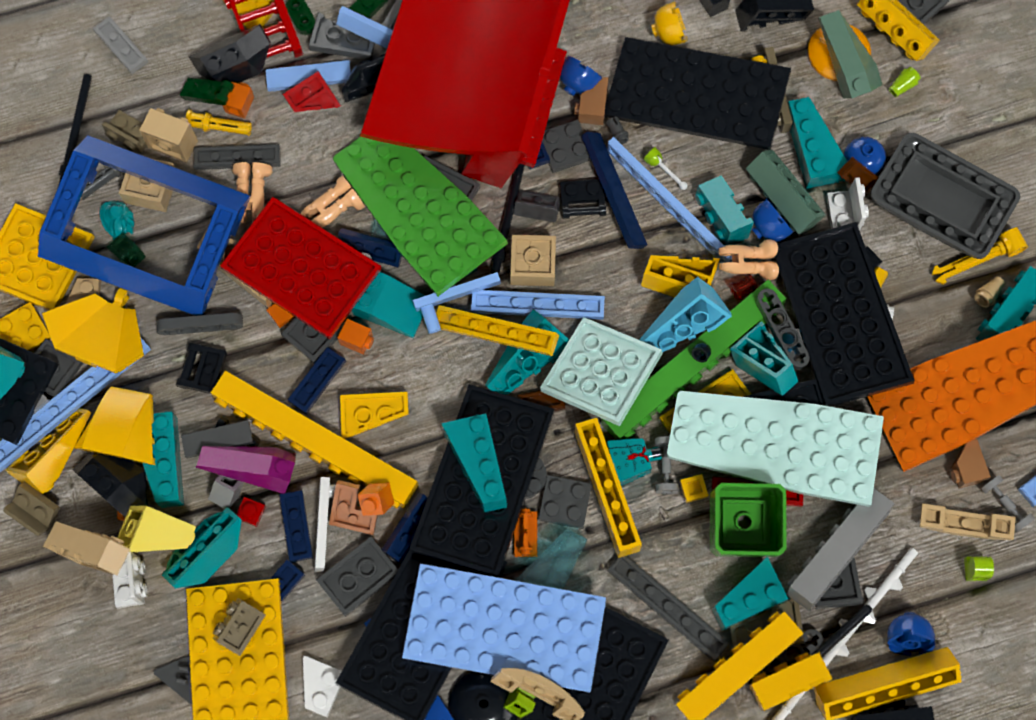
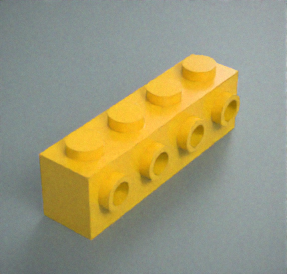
M860 0L857 4L861 8L860 12L865 17L871 18L876 23L877 29L881 32H886L891 37V42L896 46H901L906 51V56L913 61L923 60L940 41L898 0Z

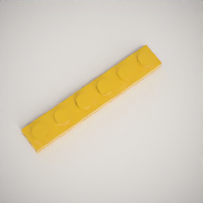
M441 305L438 306L436 311L441 330L548 356H553L559 334L556 332Z

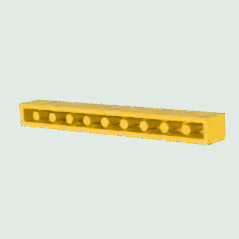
M227 371L223 373L211 391L215 399L214 403L224 409L228 406L234 410L232 413L243 420L247 417L253 421L251 424L262 431L265 428L272 432L270 435L281 442L283 439L290 442L289 446L300 453L302 450L309 453V458L319 464L321 462L328 464V469L335 474L340 475V473L347 475V480L351 483L367 486L368 484L389 482L394 499L392 507L396 509L399 506L405 509L419 487L418 481Z

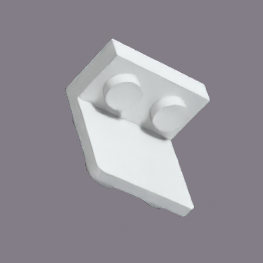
M860 177L854 178L849 191L826 194L831 229L857 222L859 231L864 226V221L869 216L868 205H864L865 187L864 184H861Z
M133 552L128 553L118 575L112 574L116 608L145 604V597L148 596L147 585L143 583L142 576L146 573L145 563Z

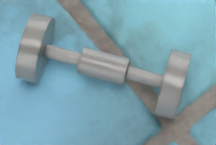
M670 436L655 438V447L664 448L662 474H664L665 483L655 485L656 493L662 495L678 493V484L669 483L671 459L667 457V449Z
M998 475L981 489L985 494L992 489L1001 498L999 501L1019 520L1015 524V531L1017 533L1035 518L1031 513L1025 518L1021 517L1015 509V504L1007 494L1004 496L997 487L1003 481L1002 477Z

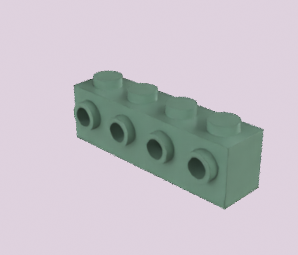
M773 149L762 151L746 167V170L750 173V178L755 183H758L765 197L775 204L776 210L788 220L789 226L793 231L798 234L809 232L826 215Z

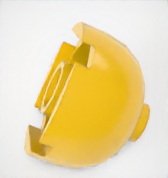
M676 2L662 6L654 16L655 24L651 25L654 36H659L661 41L667 45H678L688 42L687 36H684L683 30L686 29L680 10L675 8Z

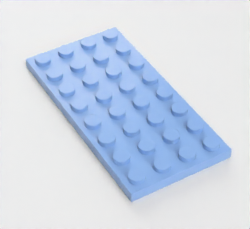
M420 564L402 658L495 675L502 668L523 669L539 674L562 688L591 692L606 597Z

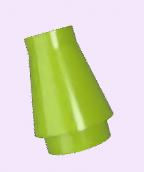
M912 67L903 69L888 89L897 98L902 93L918 85L921 77Z

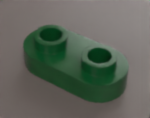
M287 0L286 9L297 32L301 35L312 34L316 21L306 1Z

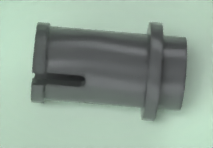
M614 117V120L610 118L606 122L613 137L621 145L629 140V133L623 129L618 117Z

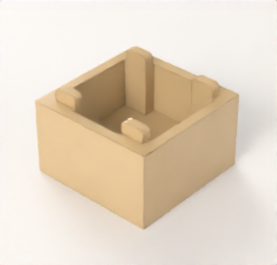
M150 108L139 129L148 148L186 163L198 142L188 119L183 117L178 119L165 114L164 110L159 108L156 110Z
M153 159L166 165L175 167L173 163ZM125 173L119 195L126 204L166 212L173 191Z
M512 235L511 285L554 286L556 236Z

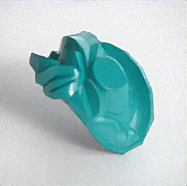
M109 201L101 205L100 219L104 229L112 236L113 241H117L127 232L133 235V212L129 210L125 203Z

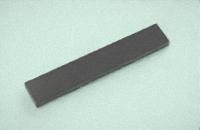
M627 556L617 558L607 569L613 577L713 662L718 659L730 644Z

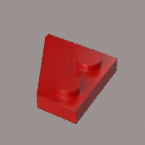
M319 71L283 94L294 112L338 108L341 106Z

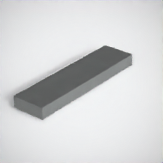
M280 144L194 147L195 170L232 169L234 164L240 162L249 163L251 168L253 162L268 164L272 167H281Z

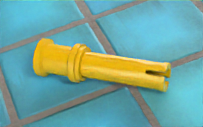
M187 110L185 117L188 119L191 127L203 129L204 132L212 129L250 136L252 130L251 122L212 117V114L207 112L200 114ZM222 124L238 126V128L222 126Z

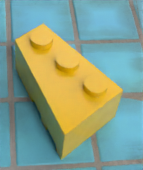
M651 255L641 286L672 297H676L697 276L711 286L720 258L699 260V257L679 259L678 256Z
M805 652L795 657L797 662L789 666L787 662H784L774 667L775 672L768 676L763 672L753 677L754 682L749 684L761 711L787 701L823 682L832 680L820 653L809 655L808 652Z

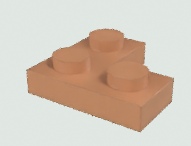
M338 480L335 486L329 525L373 535L378 515H362L361 507L357 506V494H359L360 485Z

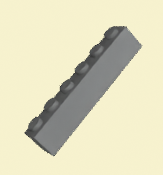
M874 489L870 507L856 505L854 509L849 508L842 517L844 520L840 526L836 524L828 535L831 536L827 542L823 540L815 550L817 553L813 559L809 557L801 567L803 569L799 576L794 574L787 584L790 587L787 595L810 612L889 515L895 503Z

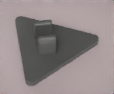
M190 656L154 670V674L188 703L192 704Z

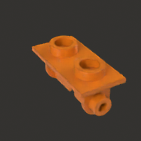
M530 509L521 510L514 531V557H537V511H530Z

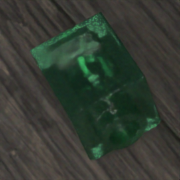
M123 232L107 246L108 250L122 263L132 267H136L146 257L139 247Z

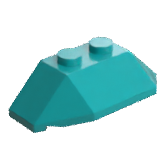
M228 507L223 509L222 512L206 518L195 529L193 543L187 549H175L162 576L175 589L205 583L238 549L242 520Z

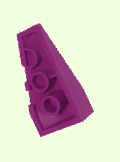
M202 446L196 468L285 494L294 469L296 453L276 447Z

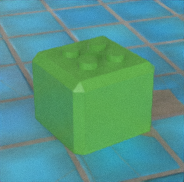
M720 483L710 492V551L715 556L776 557L780 556L787 549L786 489L781 484ZM740 516H747L750 519V526L747 529H743L738 525Z

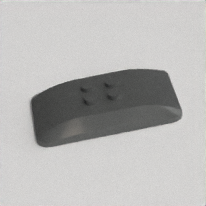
M908 133L903 137L870 193L873 202L891 214L975 259H983L989 254L1020 200V192L1014 186L917 133Z

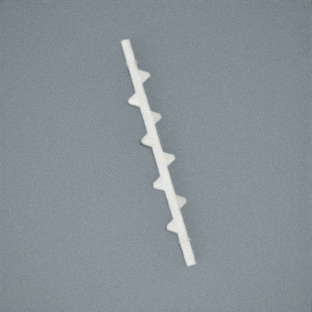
M910 548L900 562L894 565L895 568L878 589L865 588L864 591L868 598L865 605H870L873 610L889 589L901 591L903 586L899 577L905 573V569L917 556L918 552L915 549ZM873 611L822 657L826 667L836 655L843 657L849 655L845 643L862 622L871 624L876 622ZM840 619V620H839L840 628H841L848 620ZM804 691L781 704V708L771 720H784L788 714L792 713L791 710L806 692Z

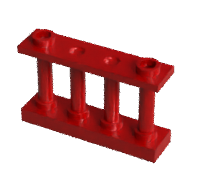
M224 0L227 9H232L240 32L245 31L243 23L272 13L274 15L279 14L281 20L277 21L278 24L263 30L267 36L278 32H286L288 39L285 40V43L269 48L266 58L285 51H293L295 58L303 55L300 42L283 0H273L269 6L240 16L235 5L248 0Z

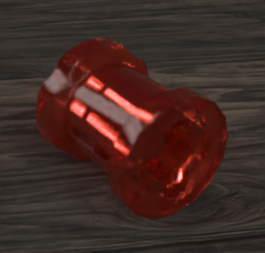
M751 274L745 275L744 279L736 283L731 282L729 284V288L737 301L741 300L742 296L758 288Z

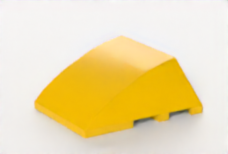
M111 386L102 398L74 448L155 465L152 446L155 444L154 438H152V424L154 423L153 395Z

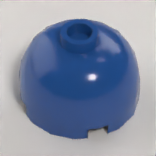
M567 56L564 60L560 81L565 85L563 90L574 96L576 93L581 95L584 91L592 89L602 79L593 69L580 64L581 61Z
M859 137L852 140L846 146L843 153L847 161L853 156L877 176L883 170L886 163V151L883 145L871 137Z
M765 199L755 208L752 214L755 227L752 230L759 239L764 237L765 239H772L778 242L793 233L792 229L768 199Z
M907 612L895 618L889 625L887 645L889 644L891 651L905 656H911L910 651H919V655L931 652L935 648L934 628L924 617L913 612Z

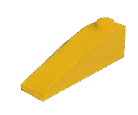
M80 408L55 428L56 432L44 436L39 440L40 445L31 452L27 450L6 471L19 482H26L41 494L51 490L54 482L62 473L91 412Z

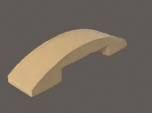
M923 503L921 505L920 527L965 537L1014 540L1016 517L945 509L946 507Z
M502 668L490 681L509 692H513L519 687L553 705L555 708L552 715L561 720H580L584 717L585 712L569 693L539 674L517 668Z

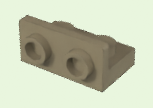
M118 110L109 124L105 121L103 122L102 127L105 130V135L113 141H121L122 145L128 150H136L142 153L147 146L139 131L143 123Z
M23 482L18 485L13 502L5 506L3 512L36 536H40L53 527L60 507L29 484Z
M238 598L236 602L232 601L229 604L224 621H220L214 628L213 639L241 656L264 619L265 614Z

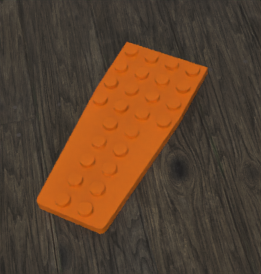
M1036 320L911 368L910 370L915 380L914 384L867 396L875 414L884 416L882 428L904 472L959 448L1036 406Z

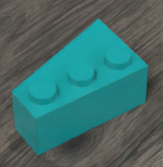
M722 175L698 185L695 198L698 205L703 206L707 222L712 224L716 230V238L724 246L734 245L749 238L754 221L751 217L746 219L742 213L744 210L741 203L736 204L733 198V191Z
M762 321L730 348L738 368L783 396L798 382L793 364L781 347L777 345L774 337L767 331Z
M768 556L712 609L721 631L727 630L737 623L761 614L788 600Z

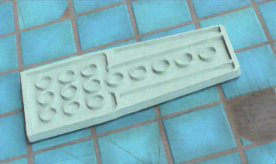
M680 391L676 398L667 457L672 460L761 484H781L787 491L870 507L872 504L884 416L810 403Z

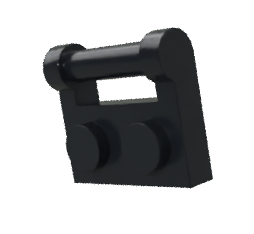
M599 179L560 182L563 219H570V216L598 214L600 217L606 216L604 189ZM598 203V206L569 208L570 204Z
M188 343L187 358L181 377L177 379L176 386L182 389H191L211 394V391L220 379L227 352ZM197 354H202L194 381H190L189 378Z

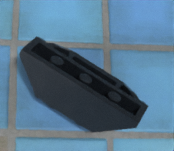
M258 24L190 55L189 59L199 75L208 80L219 82L226 80L239 83L261 74L271 41L261 24Z
M385 54L372 60H363L354 66L342 88L345 103L373 94Z
M90 452L72 469L124 517H126L130 506H148L146 472L132 460Z

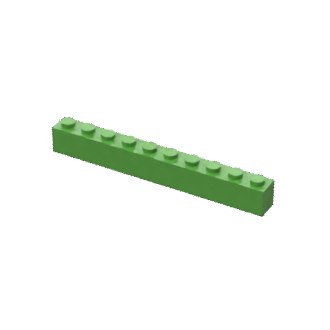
M769 279L730 311L732 317L715 330L704 332L650 377L620 426L604 419L601 420V425L615 440L631 439L636 434L634 430L640 425L645 427L653 419L651 416L657 411L659 413L663 412L669 406L668 402L672 398H677L678 392L686 391L685 388L690 383L695 385L703 377L701 374L707 369L709 371L713 370L719 364L718 360L722 356L728 357L731 355L730 348L761 321L764 325L767 324L756 304V297L760 291L772 289L779 297L782 305H784L786 297ZM764 295V298L762 299V302H763V303H764V302H767V303L769 304V306H770V303H769V302H770L772 299H771V297H766V296ZM770 306V309L767 310V312L770 313V311H772L773 309H775V308H777V307L774 306V307L772 308V307ZM699 343L709 345L711 348V355L704 363L696 361L691 354L693 348Z

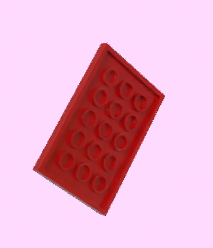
M274 197L270 199L220 265L222 270L328 339L332 338L382 269L381 265Z

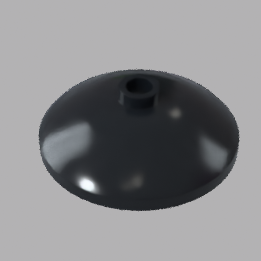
M475 671L466 674L456 683L449 698V713L454 720H517L518 716L504 708L510 692L490 682L494 676L491 674ZM481 700L488 701L487 708L483 709L479 706Z

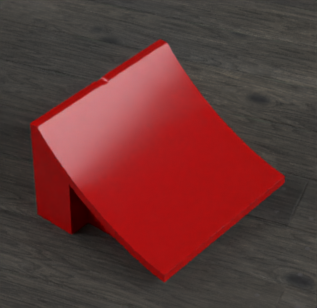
M402 0L360 137L422 150L464 154L466 159L461 174L498 188L504 186L519 164L534 168L567 51L557 48L570 0Z

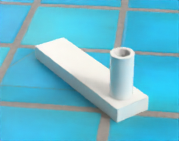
M330 477L320 478L314 572H324L328 503L329 498H334L336 484H330Z

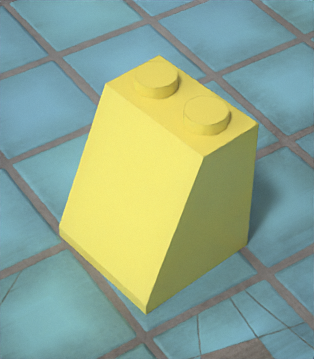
M130 506L117 538L124 541L123 546L129 548V552L187 549L194 541L196 526L148 506Z

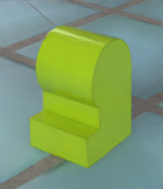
M992 557L964 558L966 581H987L992 578L994 574Z
M517 687L513 692L509 693L504 708L522 718L534 710L535 702L533 701L536 696ZM514 704H518L521 707L517 708L514 706Z

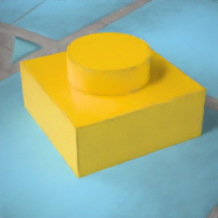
M702 474L679 481L686 503L709 496Z

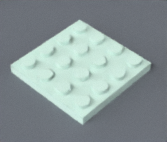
M583 317L540 387L541 392L620 426L662 356V349Z

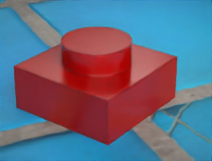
M244 497L236 515L242 522L257 527L266 505Z

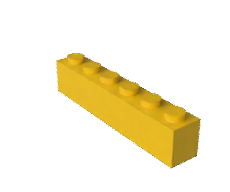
M597 418L575 424L574 433L617 557L621 558L640 552L642 543Z
M778 611L767 619L770 623L762 630L759 626L749 635L751 640L746 645L742 642L731 650L734 654L727 661L723 657L713 666L715 671L708 676L704 673L695 681L698 685L691 692L687 688L677 697L679 702L676 705L688 720L705 719L804 634L785 611L782 614Z
M945 647L814 687L816 704L825 720L839 719L960 683V663L950 649Z

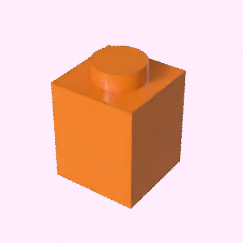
M231 81L234 84V89L228 94V102L226 105H223L225 113L245 119L254 99L252 89L243 82L235 83Z
M346 319L337 337L340 345L363 355L366 349L369 350L374 342L371 328L350 319Z
M389 482L368 484L357 494L363 516L384 515L394 505Z

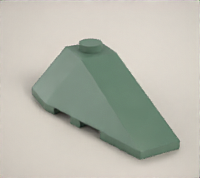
M837 10L818 17L842 98L852 99L883 85L877 64L842 13Z

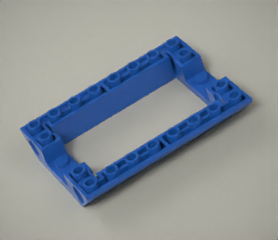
M87 135L73 150L39 235L38 257L194 316H201L205 313L217 283L218 277L215 274L231 236L235 237L251 196ZM99 163L216 207L185 286L67 242L76 225L71 221L87 182L93 184Z

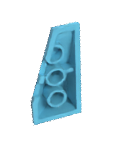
M697 276L676 295L639 340L665 352L676 347V344L688 338L690 341L696 338L698 333L705 330L708 332L715 330L732 317V314L713 287Z

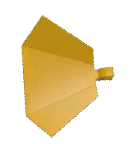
M119 288L113 303L107 302L94 293L42 313L54 348L75 357L80 362L95 368L98 366L115 374L142 358L144 353L135 309L123 308L129 300L128 292Z

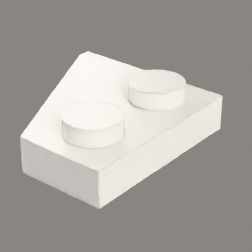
M304 655L305 708L328 718L340 690V687L335 683L342 671Z

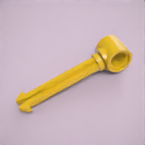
M1015 227L998 237V241L994 243L985 258L975 259L966 256L941 268L936 265L932 275L949 271L935 281L944 285L947 283L946 279L997 256L1006 255L1013 257L1025 251L1028 245L1018 227Z

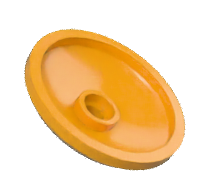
M850 25L871 55L870 43L866 36L859 29ZM819 28L812 35L808 44L810 64L821 76L837 81L822 28Z

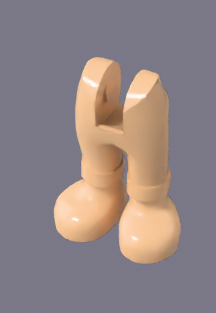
M247 162L236 163L232 168L233 174L238 177L236 180V191L249 195L248 179L251 175V165ZM259 162L252 163L251 197L240 223H246L247 210H252V222H254L264 209L265 181L263 179L272 174V166Z
M341 176L337 179L334 188L328 189L327 192L306 206L300 214L321 228H324L342 212L346 211L348 207L362 210L365 206L344 176ZM333 201H336L333 205H331L330 207L326 208V207H327L328 205H330Z
M766 239L758 247L734 244L723 246L718 250L720 256H732V262L719 264V269L731 274L758 273L765 280H774L779 274V267L776 262L744 261V258L768 260L775 257L778 252V245L775 240Z

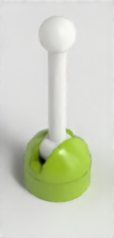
M656 147L651 149L643 160L651 166L659 165L679 184L681 190H685L688 186L687 183L681 181L662 163V154Z

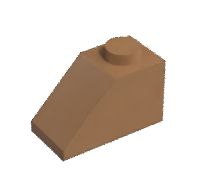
M608 77L602 78L592 89L584 91L581 94L580 102H576L574 115H578L580 123L603 125Z
M977 438L963 445L951 467L952 480L954 483H957L959 489L983 483L991 477Z

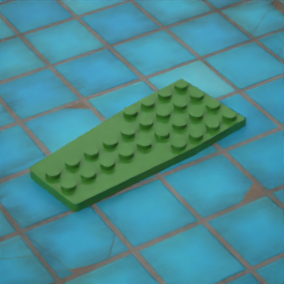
M359 137L333 157L336 166L395 248L437 297L508 244L507 239L476 205L414 148Z

